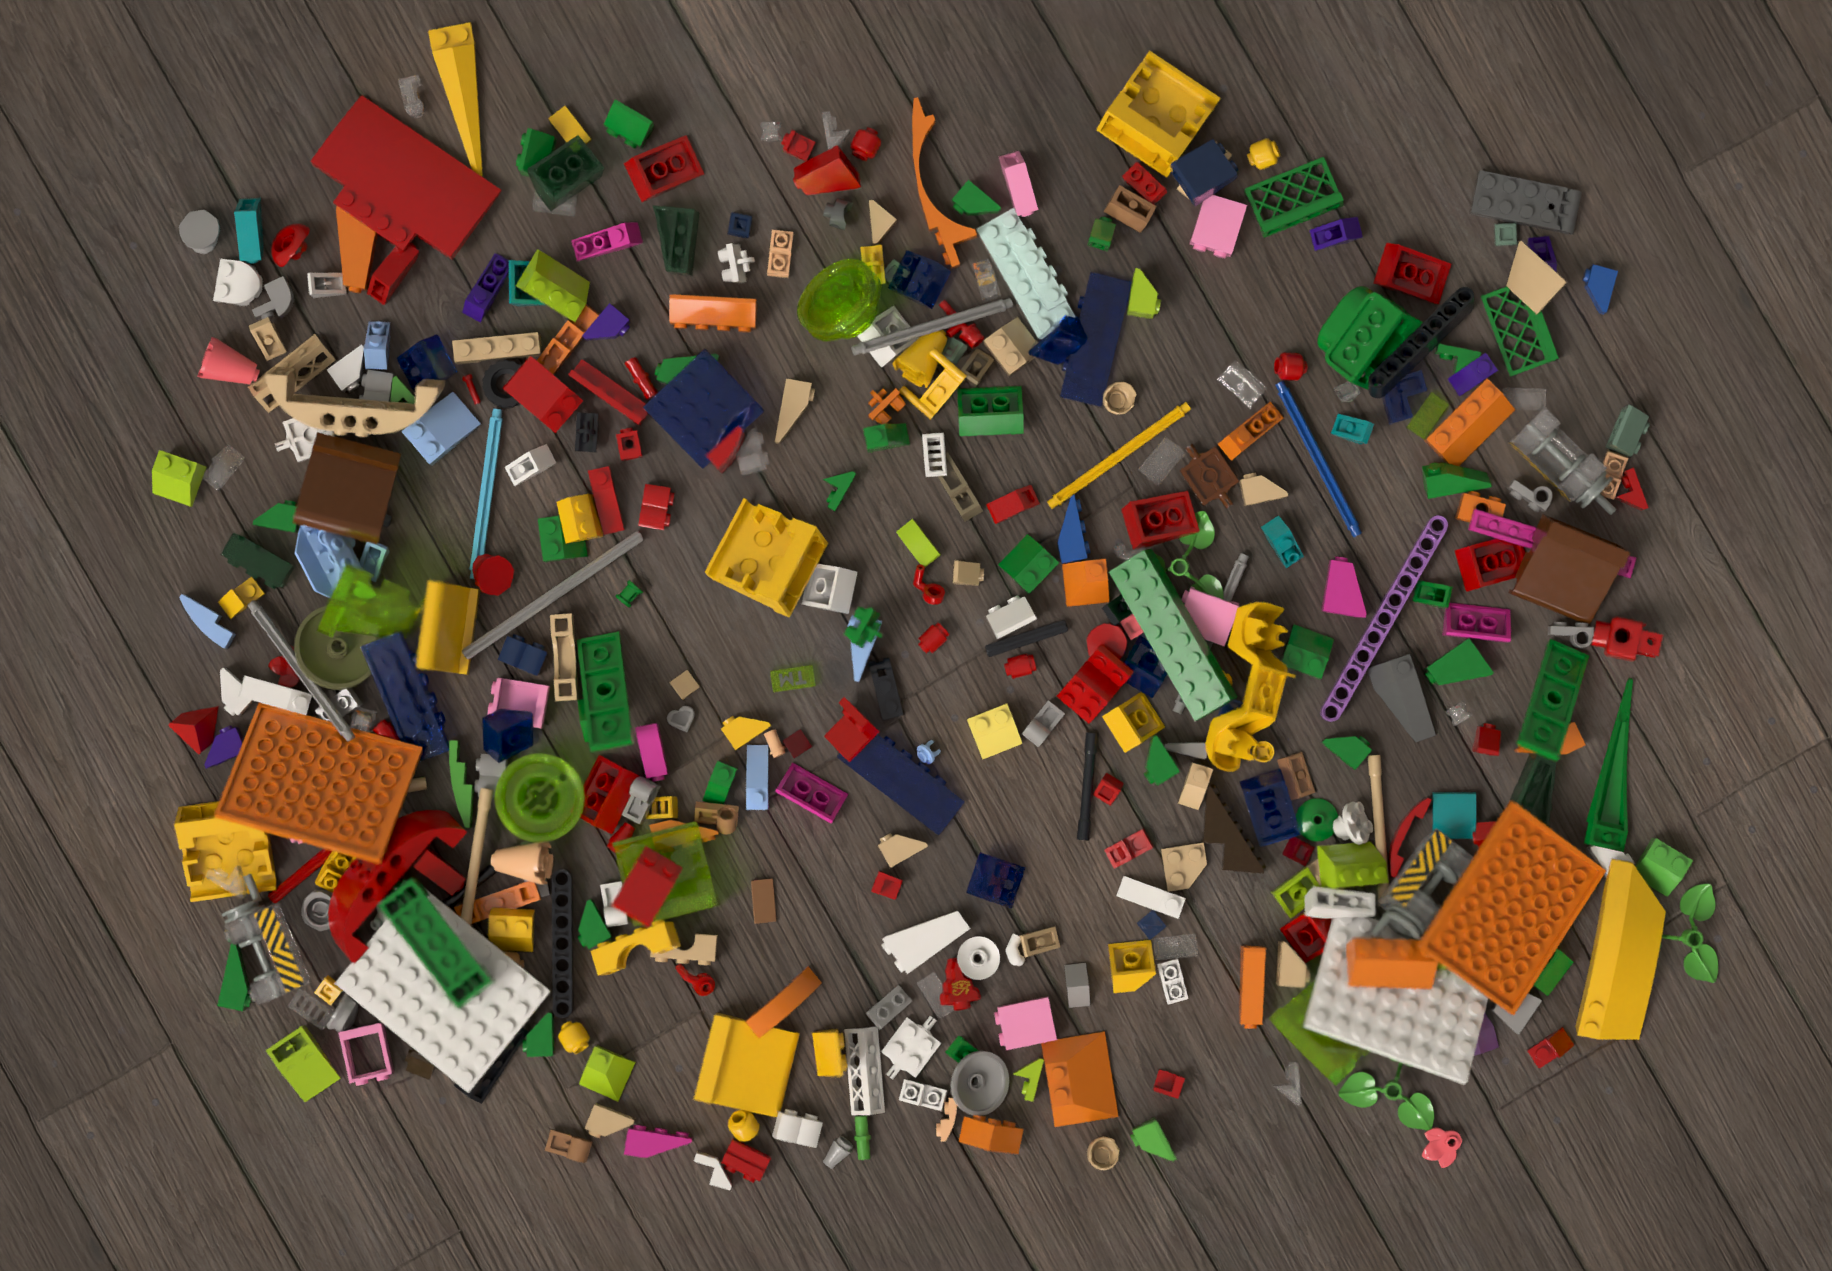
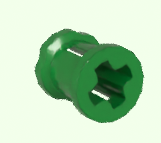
M628 580V585L620 594H616L615 597L630 608L634 599L639 594H642L643 591Z

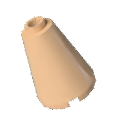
M540 841L497 849L491 856V865L495 871L537 884H547L545 880L551 877L553 869V854H549L548 848L552 847L549 842Z

